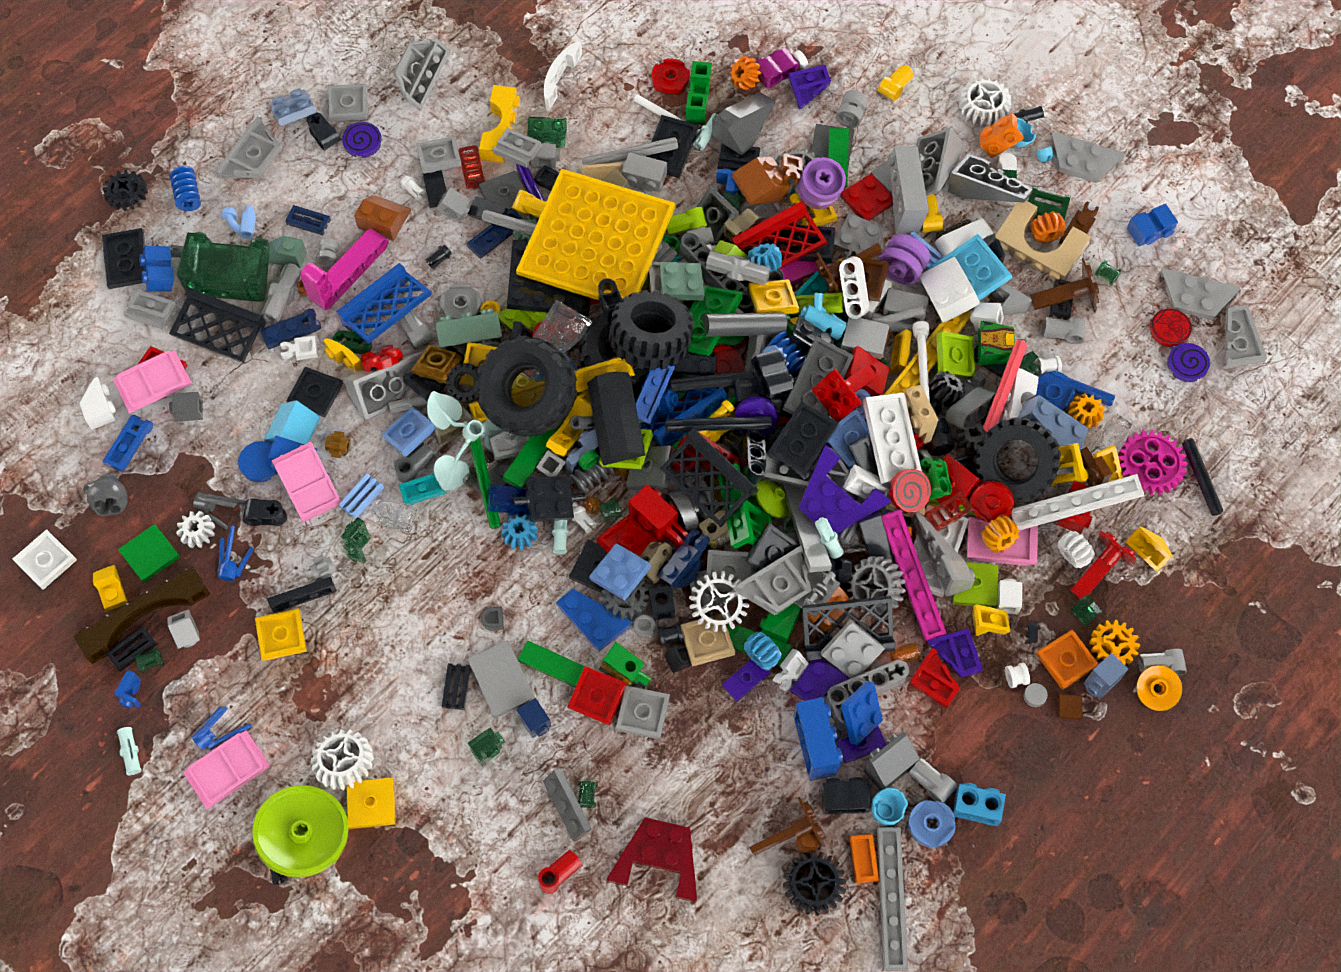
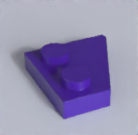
M826 65L792 72L788 75L799 109L806 106L831 83Z
M969 628L927 640L928 646L931 649H936L937 655L961 678L983 672Z
M816 659L810 662L790 692L803 701L818 699L822 696H827L831 687L851 678L825 660Z

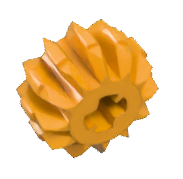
M1084 393L1082 397L1076 396L1070 403L1068 415L1090 429L1091 426L1097 427L1099 422L1103 420L1105 406L1100 405L1101 399L1094 400V394L1089 398Z
M998 516L996 520H991V523L985 525L986 529L981 532L983 543L994 553L999 551L1002 553L1005 549H1010V546L1016 544L1015 540L1020 537L1018 526L1007 516L1002 518Z

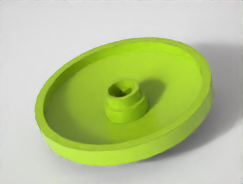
M298 785L282 789L271 795L261 805L255 816L252 830L254 847L262 862L281 875L308 877L318 874L333 865L345 849L348 839V820L345 810L333 795L323 789L308 785Z

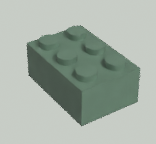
M493 308L481 310V315L473 316V313L469 312L460 314L459 319L445 316L439 317L440 322H435L440 347L502 337L498 312L493 313Z

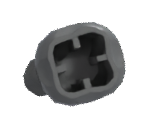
M105 474L94 482L85 484L83 487V491L87 494L89 506L99 516L120 514L127 507L128 495L126 489L112 474Z

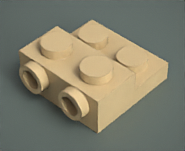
M921 385L905 389L904 395L911 426L923 444L931 442L938 418Z

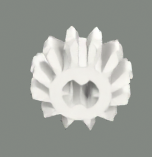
M190 511L188 518L182 516L184 522L177 523V526L180 528L177 531V535L181 537L180 541L183 544L188 543L190 548H193L195 545L202 548V542L204 541L210 544L208 537L215 536V533L212 531L215 528V524L211 522L210 516H204L201 511L196 515Z
M1076 531L1066 533L1058 541L1057 546L1060 553L1075 568H1082L1088 565L1094 558L1095 553L1092 546L1083 535Z

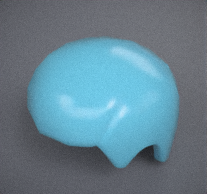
M1017 118V129L1022 133L1023 140L1013 145L1017 148L1028 146L1036 138V134L1032 133L1033 126L1020 118Z
M885 788L879 791L872 799V816L882 825H894L903 819L908 802L904 794L898 789Z

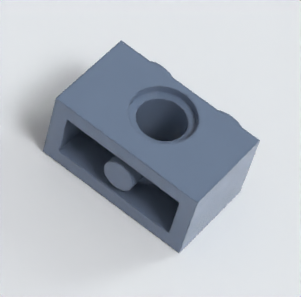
M1111 653L1093 669L1083 684L1090 695L1096 696L1100 700L1118 684L1128 671V668Z

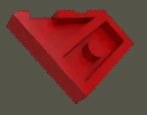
M934 648L928 653L909 682L911 686L945 708H948L960 689L955 679L950 676L946 665L942 664Z

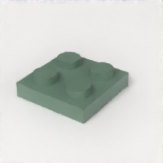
M660 262L661 294L667 293L671 298H677L678 300L704 299L701 263Z

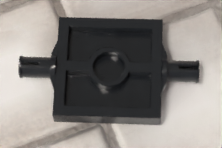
M569 476L526 478L525 496L512 498L513 506L526 505L529 511L530 522L572 520L574 518L573 503L586 501L585 493H572Z

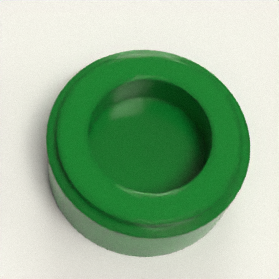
M592 449L579 459L578 464L583 470H587L598 462L600 456Z

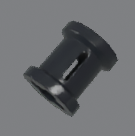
M679 622L675 626L658 627L661 646L674 641L683 642Z

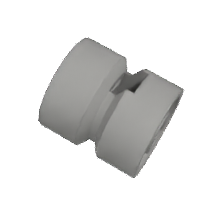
M849 90L844 94L836 115V119L840 124L850 128L859 126L868 104L866 95L856 90Z

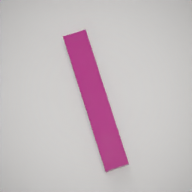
M901 509L881 515L892 554L898 565V570L903 572L901 578L906 581L904 586L924 640L927 641L947 634Z

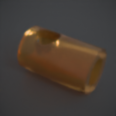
M916 642L890 651L892 662L896 660L909 662L912 659H919L921 657Z

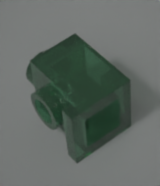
M490 727L469 741L468 746L479 764L483 767L486 765L485 759H492L500 753L502 744L505 741L498 731L494 733Z

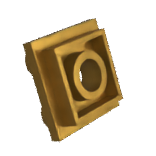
M428 345L411 371L420 377H427L439 383H446V380L449 378L447 374L451 373L450 369L452 367L455 368L463 358L462 355L456 354V352Z

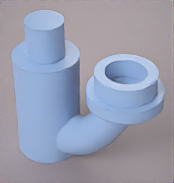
M246 206V211L242 212L240 225L234 220L237 217L236 210L231 207L224 208L221 216L227 220L231 229L242 238H253L256 221L254 207Z

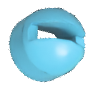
M1052 147L1036 151L1037 157L1041 162L1050 161L1053 157Z

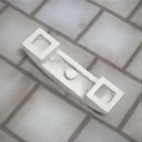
M579 41L563 50L548 70L544 83V99L547 111H550L558 97L556 84L566 67L575 68L582 56V44Z

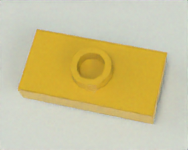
M908 329L903 330L894 337L889 372L895 375L905 369L911 353L912 331Z

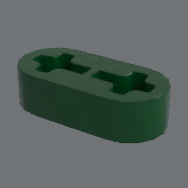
M340 330L333 336V340L338 343L343 338H346L342 345L356 354L370 352L373 348L372 342L369 344L366 342V344H363V347H360L359 344H362L364 340L352 331Z

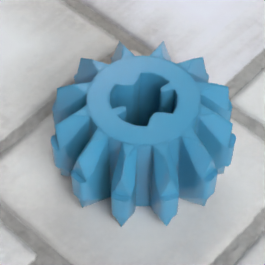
M760 244V246L753 247V250L748 251L747 259L750 260L749 262L770 267V272H775L777 268L781 267L782 254L775 244Z
M517 513L515 519L508 516V523L502 524L504 530L501 531V536L505 538L504 543L506 545L511 544L510 546L513 550L519 546V549L522 551L524 545L531 548V541L537 540L535 534L538 533V527L534 526L535 522H530L526 514L520 518V515Z
M762 632L752 634L744 643V650L747 652V655L761 669L769 670L781 659V652L774 644V641Z

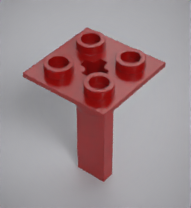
M869 364L846 380L843 379L835 368L814 386L811 391L832 418L839 422L862 403L855 393L878 376Z
M1100 531L1098 540L1107 547L1070 590L1082 601L1087 598L1120 558L1132 567L1135 564V552L1126 545L1124 547L1120 546L1116 542L1117 538L1108 531L1106 533Z

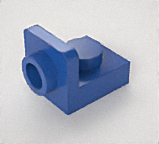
M129 670L125 673L114 695L119 699L118 703L129 709L134 706L139 709L141 704L132 695L138 692L141 679L136 673Z

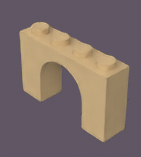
M1028 201L1024 203L1017 202L995 235L994 240L998 239L1004 252L1012 253L1014 258L1021 262L1026 261L1030 263L1033 269L1048 273V276L1053 280H1066L1088 246L1091 236L1072 227L1063 243L1056 250L1046 253L1035 251L1026 243L1024 233L1036 216L1038 207Z

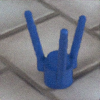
M234 526L230 527L225 559L224 538L220 539L217 577L225 581H235V577L241 576L242 569L253 551V547H250L238 567H236V562L230 560Z
M226 706L223 708L219 707L191 738L202 750L206 747L212 750L216 745L232 738L238 733L244 732L251 728L252 725L247 724L213 741V738L216 736L210 728L228 709Z

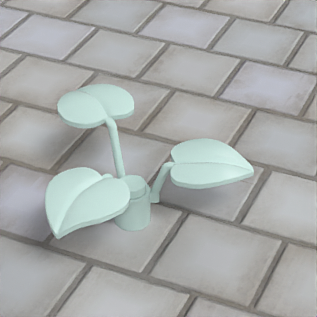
M433 391L427 402V414L434 426L442 430L447 429L450 424L454 427H464L463 436L466 442L455 459L450 455H444L438 458L434 464V475L443 490L451 491L459 488L468 478V464L459 461L468 444L481 437L484 438L485 447L492 451L489 443L490 438L504 432V430L495 426L490 420L485 421L483 424L478 420H472L469 423L467 421L456 423L462 415L460 403L449 395Z

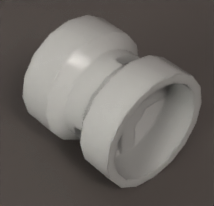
M330 238L319 240V252L317 253L316 261L324 266H333L337 261L336 253L339 249V243Z

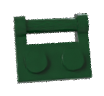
M1032 186L1033 191L1028 198V202L1038 207L1034 219H1037L1038 215H1044L1045 212L1049 214L1054 211L1055 213H1060L1065 221L1071 196L1066 194L1062 196L1038 190V187ZM1035 197L1061 203L1062 206L1036 201Z

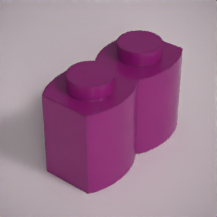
M786 48L777 49L771 56L762 57L756 61L760 65L758 71L761 72L758 75V79L766 88H771L782 80L788 79L789 73L796 72L799 68V63Z

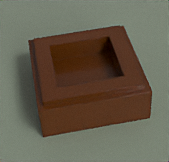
M1059 694L1058 718L1081 720L1083 718L1082 696Z

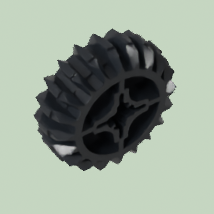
M810 851L809 858H807L805 853H801V861L796 857L793 858L792 862L795 866L788 864L786 869L790 873H784L783 878L788 880L783 883V888L790 889L785 892V897L793 896L790 905L792 906L798 902L797 911L800 912L805 907L807 908L806 915H810L811 909H814L815 916H819L821 908L824 914H828V906L835 910L837 908L835 901L841 903L843 900L839 894H845L846 889L841 885H845L847 880L839 878L844 875V870L836 871L839 862L831 864L832 856L830 855L826 860L822 859L823 852L819 853L818 858L815 857L814 851ZM809 866V876L801 878L800 881H795L798 872ZM818 867L826 870L832 879L822 876L818 871ZM813 875L814 879H816L817 882H820L818 884L816 892L815 888H813L812 885L810 886L809 884L811 883ZM828 886H834L832 894L820 901V891L828 889ZM797 888L808 891L811 895V900L804 898Z

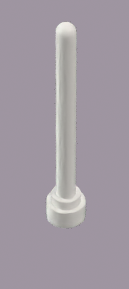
M918 321L913 324L912 329L918 343L920 385L929 400L926 352L929 324L924 321Z

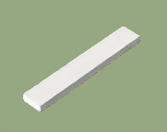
M1136 474L1013 508L1010 515L1018 529L1023 530L1143 497L1144 492Z

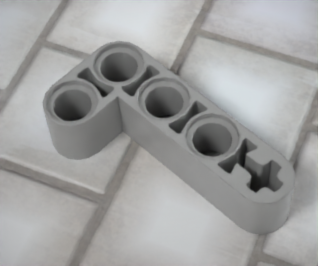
M896 660L831 687L826 697V704H829L831 716L838 729L847 731L846 724L841 719L843 715L841 704L854 693L852 687H861L866 681L873 682V678H879L883 684H875L877 695L904 684L909 674L908 665L904 661ZM839 695L842 701L835 702L831 696Z

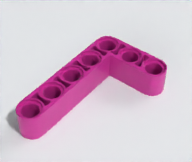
M370 228L327 273L313 263L305 265L301 271V279L309 300L324 310L330 309L386 250L389 240Z

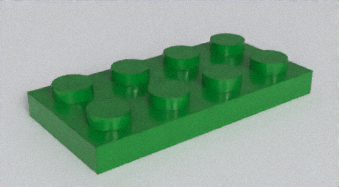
M704 285V299L695 300L689 310L693 318V331L688 352L710 356L721 336L705 337L702 316L704 314L735 313L743 299L742 292Z

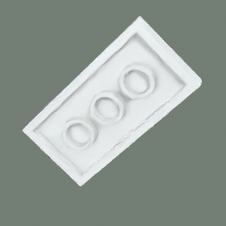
M904 393L864 398L862 401L881 484L891 483L896 473L903 469L922 471Z
M927 505L924 517L958 553L969 518ZM917 534L914 547L931 593L943 597L944 591Z

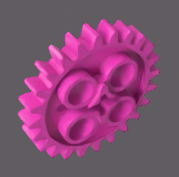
M1142 430L1140 436L1134 432L1132 438L1128 436L1125 442H1122L1121 449L1117 452L1121 471H1123L1122 477L1125 478L1137 474L1143 492L1148 490L1150 496L1155 491L1161 496L1163 490L1168 494L1172 488L1176 489L1178 483H1181L1183 480L1182 476L1187 472L1184 468L1188 463L1183 461L1186 454H1180L1183 449L1182 447H1175L1177 440L1170 442V435L1163 438L1161 431L1158 435H1154L1153 430L1148 435L1145 430ZM1148 447L1153 448L1155 451L1149 450ZM1132 459L1138 460L1140 464L1135 463ZM1163 462L1169 463L1170 466H1166ZM1148 474H1152L1153 476H1155V479L1149 477Z

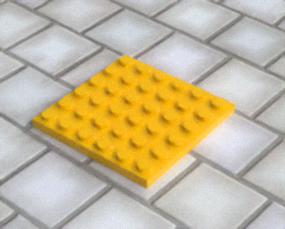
M561 169L516 269L517 275L599 300L598 284L601 280L607 278L615 281L622 298L629 297L634 292L638 294L642 289L676 207L675 203ZM605 290V291H603V292H604V293H611L612 291H610V290Z

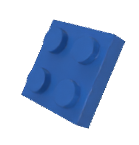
M866 681L841 704L851 744L858 745L883 721L874 682Z

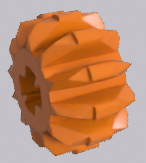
M743 56L740 59H735V64L730 65L732 71L728 74L732 75L730 81L734 83L736 88L747 90L755 87V82L760 81L758 79V75L761 74L758 71L760 65L756 63L754 58Z
M1054 211L1049 214L1045 212L1042 216L1038 215V218L1034 219L1030 226L1034 239H1036L1037 243L1042 242L1043 244L1059 240L1058 237L1063 236L1066 231V224L1062 216Z

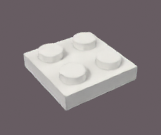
M46 529L16 555L13 561L43 590L77 559Z

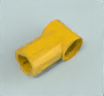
M901 65L889 78L885 77L881 81L877 91L893 102L896 101L901 95L903 88L914 77L911 67Z
M519 190L511 208L523 215L528 216L529 214L540 218L546 202L526 191Z
M928 195L926 197L929 211L922 225L921 233L943 230L942 214H939L936 195Z

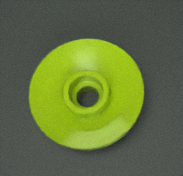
M770 480L759 482L756 486L759 489L756 493V498L760 506L773 517H786L790 512L786 503L785 492L782 488Z

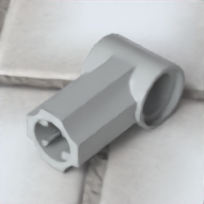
M411 310L399 320L413 349H417L433 340L429 329L425 324L421 323L414 310Z
M1078 317L1068 320L1046 318L1043 336L1066 339L1070 344H1081L1085 338V320Z
M1170 649L1163 653L1140 654L1138 665L1141 673L1152 666L1168 667L1178 676L1187 672L1182 649Z
M922 758L909 772V775L926 789L928 795L934 801L944 803L957 788L954 780L944 773L940 774Z

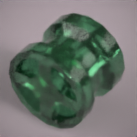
M615 497L610 498L609 502L598 503L605 523L610 522L614 517H622Z

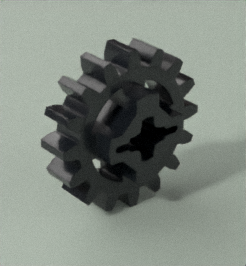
M124 170L123 174L117 171V176L110 175L111 181L104 182L106 187L102 188L103 196L109 206H114L116 210H119L120 207L124 211L127 210V207L133 210L135 204L141 205L140 200H146L145 194L148 193L147 184L141 174L136 175L135 171H132L130 174L127 170Z

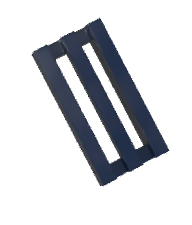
M293 205L285 222L286 225L323 236L325 233L324 229H327V223H330L331 218L328 215ZM311 218L321 220L322 222L312 220Z

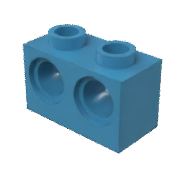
M972 783L959 784L956 789L953 806L954 817L998 827L1002 821L1006 794L1000 793L995 788L980 789ZM962 797H970L973 801V804H965L962 800ZM985 802H993L996 810H989Z

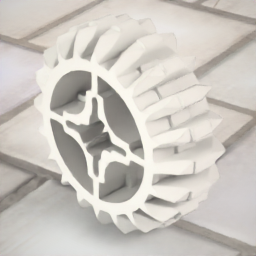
M981 77L979 81L974 79L972 83L968 82L966 87H963L959 96V109L962 110V115H966V120L972 119L973 124L978 122L980 127L983 124L990 126L991 123L998 122L1001 117L1007 116L1012 105L1011 95L1008 89H1004V83L999 85L997 80L992 82L990 77L987 80Z
M712 572V580H709L708 575H704L706 583L703 584L698 580L697 584L701 588L699 590L695 587L692 588V591L696 592L697 596H690L689 599L696 600V604H692L689 607L690 609L697 608L698 610L692 614L693 617L699 614L702 617L698 620V624H701L704 620L707 621L705 629H709L710 624H714L713 630L717 632L718 625H722V630L725 632V624L729 623L733 629L735 628L733 620H736L738 623L742 622L738 615L746 616L747 613L741 609L742 607L748 608L749 604L743 603V599L747 598L734 590L727 594H720L714 586V583H724L734 588L741 582L740 579L733 583L731 582L734 577L733 574H730L727 580L724 579L725 572H721V578H717L716 572ZM708 587L712 600L709 604L701 607V595ZM713 591L720 598L730 596L726 599V603H724L725 613L719 606L709 608L713 601H716L714 600L715 595ZM737 596L738 607L731 616L727 610V603L730 599ZM712 609H718L725 620H713L707 617L705 613Z
M341 729L337 735L332 731L331 737L323 736L324 742H317V749L312 750L313 758H311V764L316 779L322 782L325 787L330 785L334 790L338 785L343 791L346 785L353 788L355 781L358 783L362 782L361 776L368 777L369 773L367 770L372 769L373 766L371 762L374 761L371 745H369L365 737L362 738L359 732L354 734L351 729L346 734ZM352 748L360 752L359 757L351 752ZM326 762L333 766V772L325 768Z

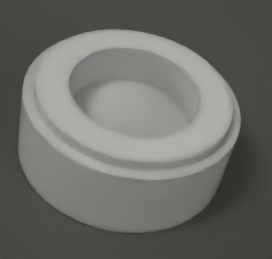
M649 615L638 616L633 623L635 634L641 638L652 636L655 632L654 619Z
M1037 683L1030 684L1024 691V700L1032 707L1042 706L1048 696L1045 687Z

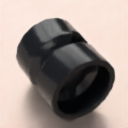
M938 417L931 442L925 443L928 453L932 457L945 455L955 448L952 435L949 434L948 423L943 417Z
M828 555L832 565L830 571L836 575L834 579L840 585L850 586L848 581H851L852 557L840 556L838 559H833Z

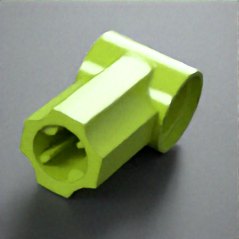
M703 207L686 210L685 213L672 216L667 226L669 235L704 226L706 228L707 223Z

